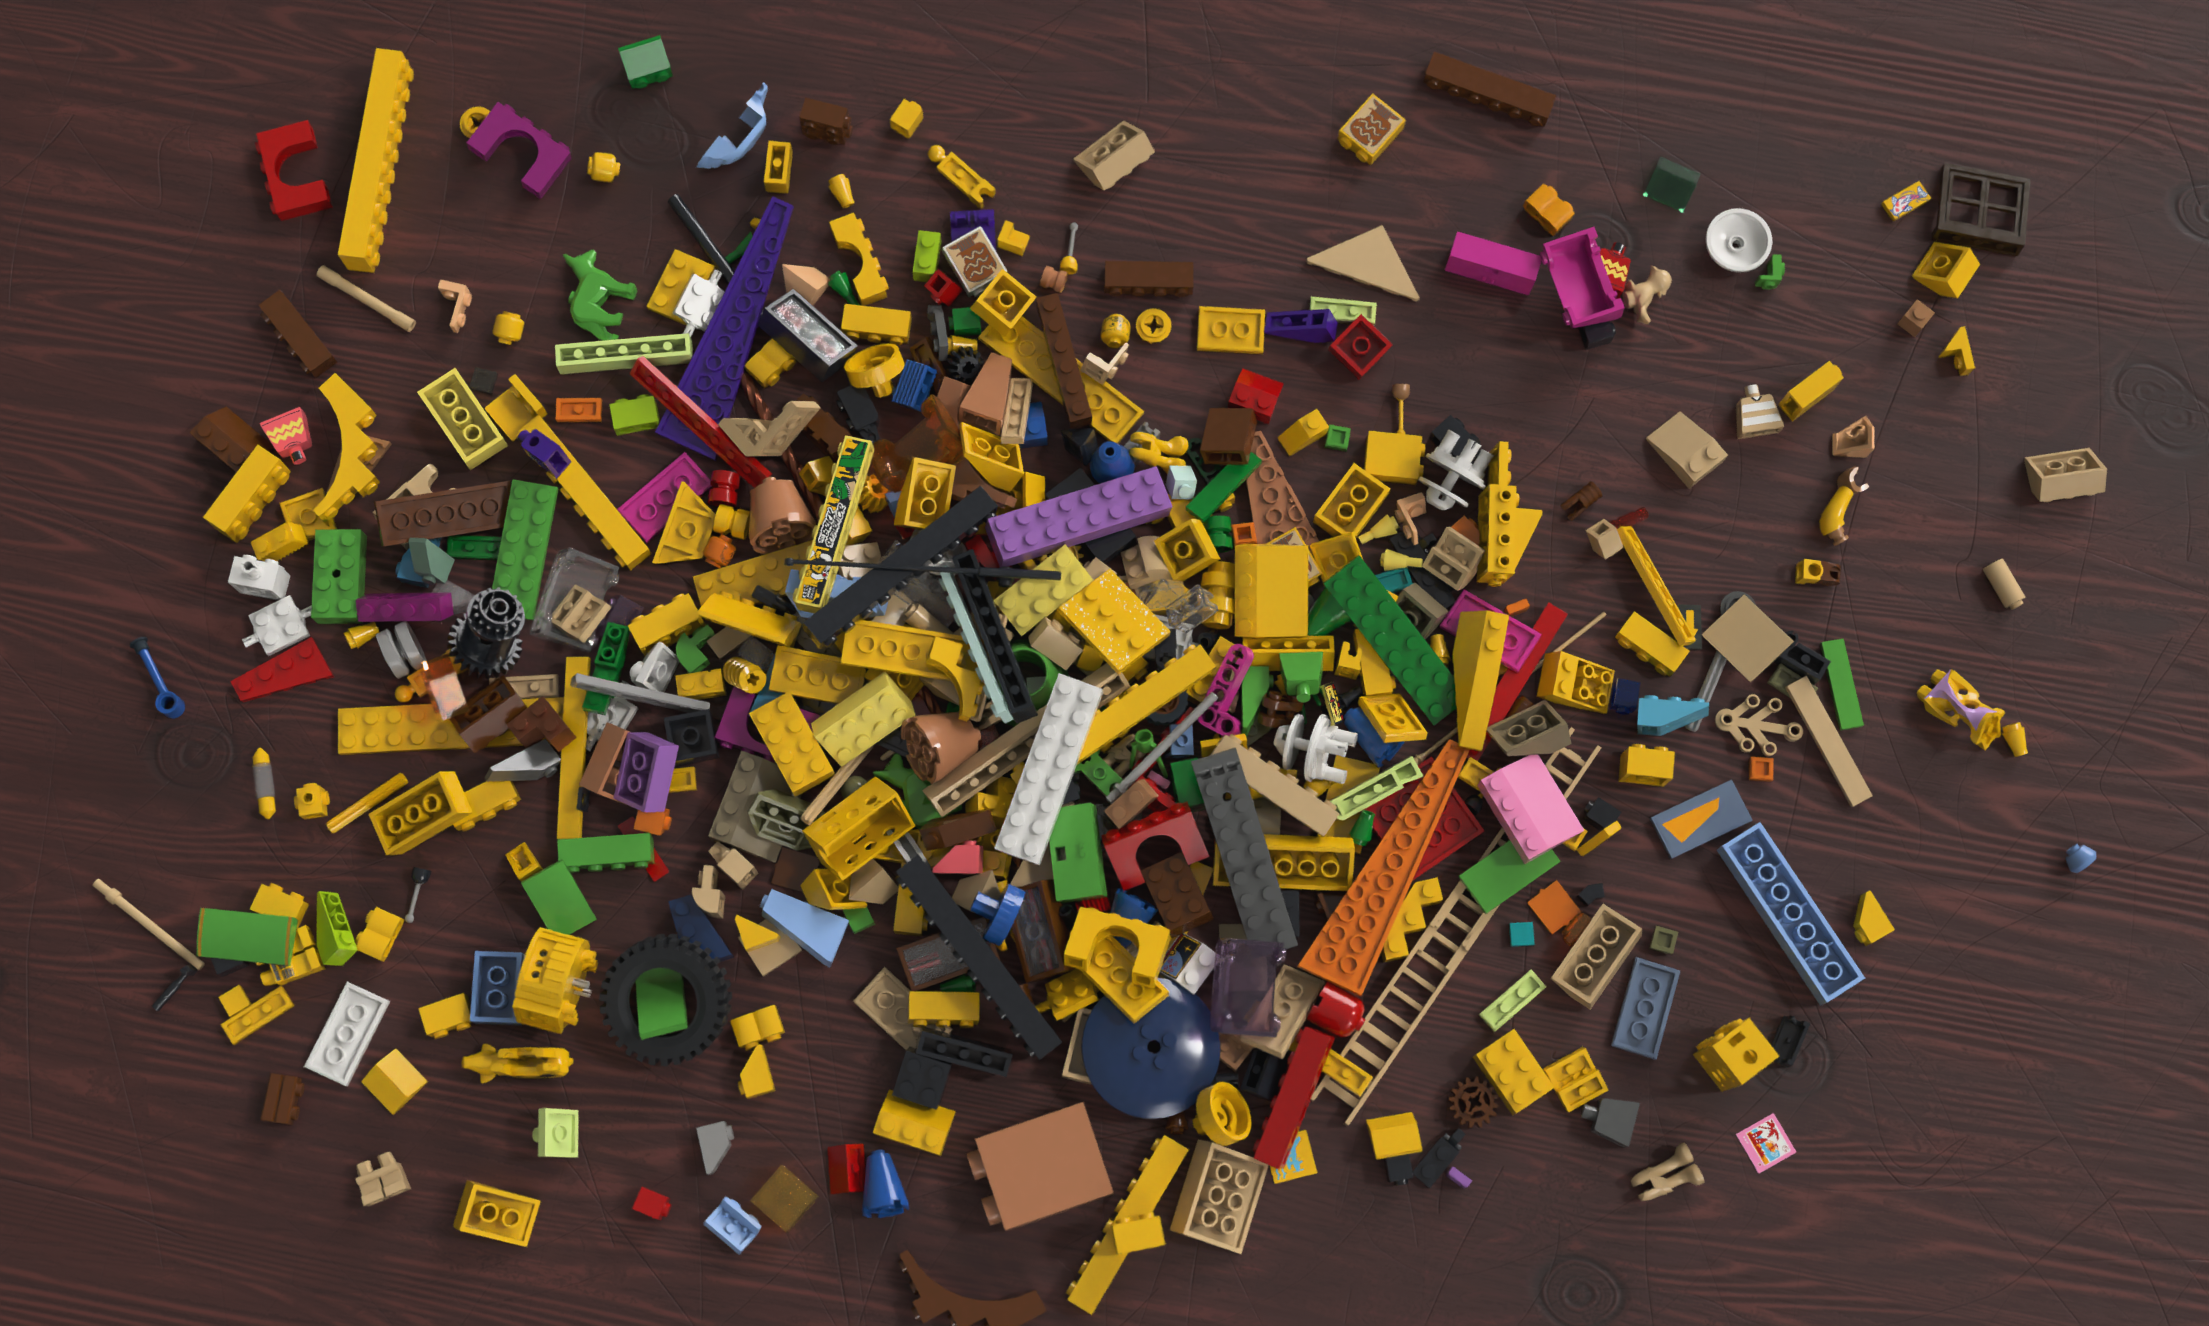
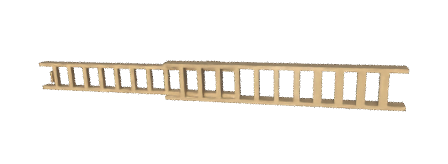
M1572 727L1569 729L1570 736L1575 730ZM1600 746L1594 749L1586 762L1570 749L1567 750L1565 747L1554 752L1546 762L1547 770L1569 785L1563 794L1565 799L1568 798L1600 751ZM1559 752L1581 767L1574 780L1551 765ZM1503 827L1479 861L1487 857L1496 844L1501 847L1506 843L1501 839L1505 832ZM1459 880L1368 1012L1360 1031H1355L1340 1053L1344 1057L1350 1049L1380 1070L1374 1080L1367 1086V1090L1361 1099L1358 1100L1331 1081L1327 1075L1324 1076L1312 1095L1311 1101L1313 1102L1324 1087L1354 1108L1343 1123L1345 1126H1349L1499 907L1498 905L1485 914L1479 905L1462 894L1466 887L1461 880ZM1457 900L1480 915L1472 928L1449 913ZM1444 919L1467 934L1459 947L1437 932ZM1431 938H1434L1455 953L1446 966L1423 951ZM1415 954L1445 974L1437 988L1406 967ZM1402 972L1432 993L1424 1007L1393 986ZM1389 991L1419 1011L1411 1025L1381 1005ZM1376 1010L1406 1031L1399 1043L1369 1023ZM1362 1030L1393 1051L1386 1062L1355 1041Z

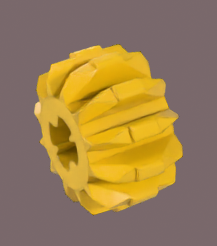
M875 474L867 475L858 504L862 505V510L868 509L870 514L875 511H882L888 505L885 494L891 492V490L887 489L889 483L882 482V477L877 479Z

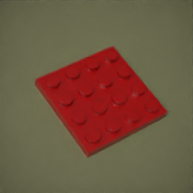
M1432 756L1418 765L1423 777L1435 761ZM1423 777L1402 784L1404 788L1364 809L1375 814L1372 830L1380 841ZM1454 787L1413 880L1484 832V829Z

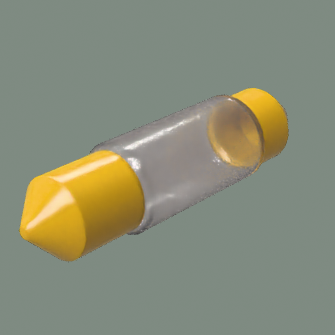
M258 748L252 757L256 799L258 800L259 814L266 819H270L276 812L272 766L269 755L262 748Z

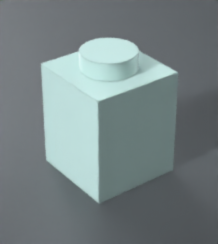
M1169 466L1166 486L1171 498L1193 499L1197 479L1192 467Z

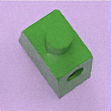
M1323 652L1279 653L1280 673L1286 694L1289 696L1296 695L1299 702L1309 701L1310 695L1318 694L1320 691L1323 673Z

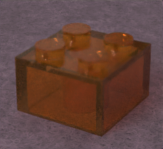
M449 654L422 662L425 671L420 673L435 714L440 713L442 719L446 720L468 712L469 708Z

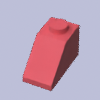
M965 841L963 845H956L933 867V873H983V846L977 845V841Z

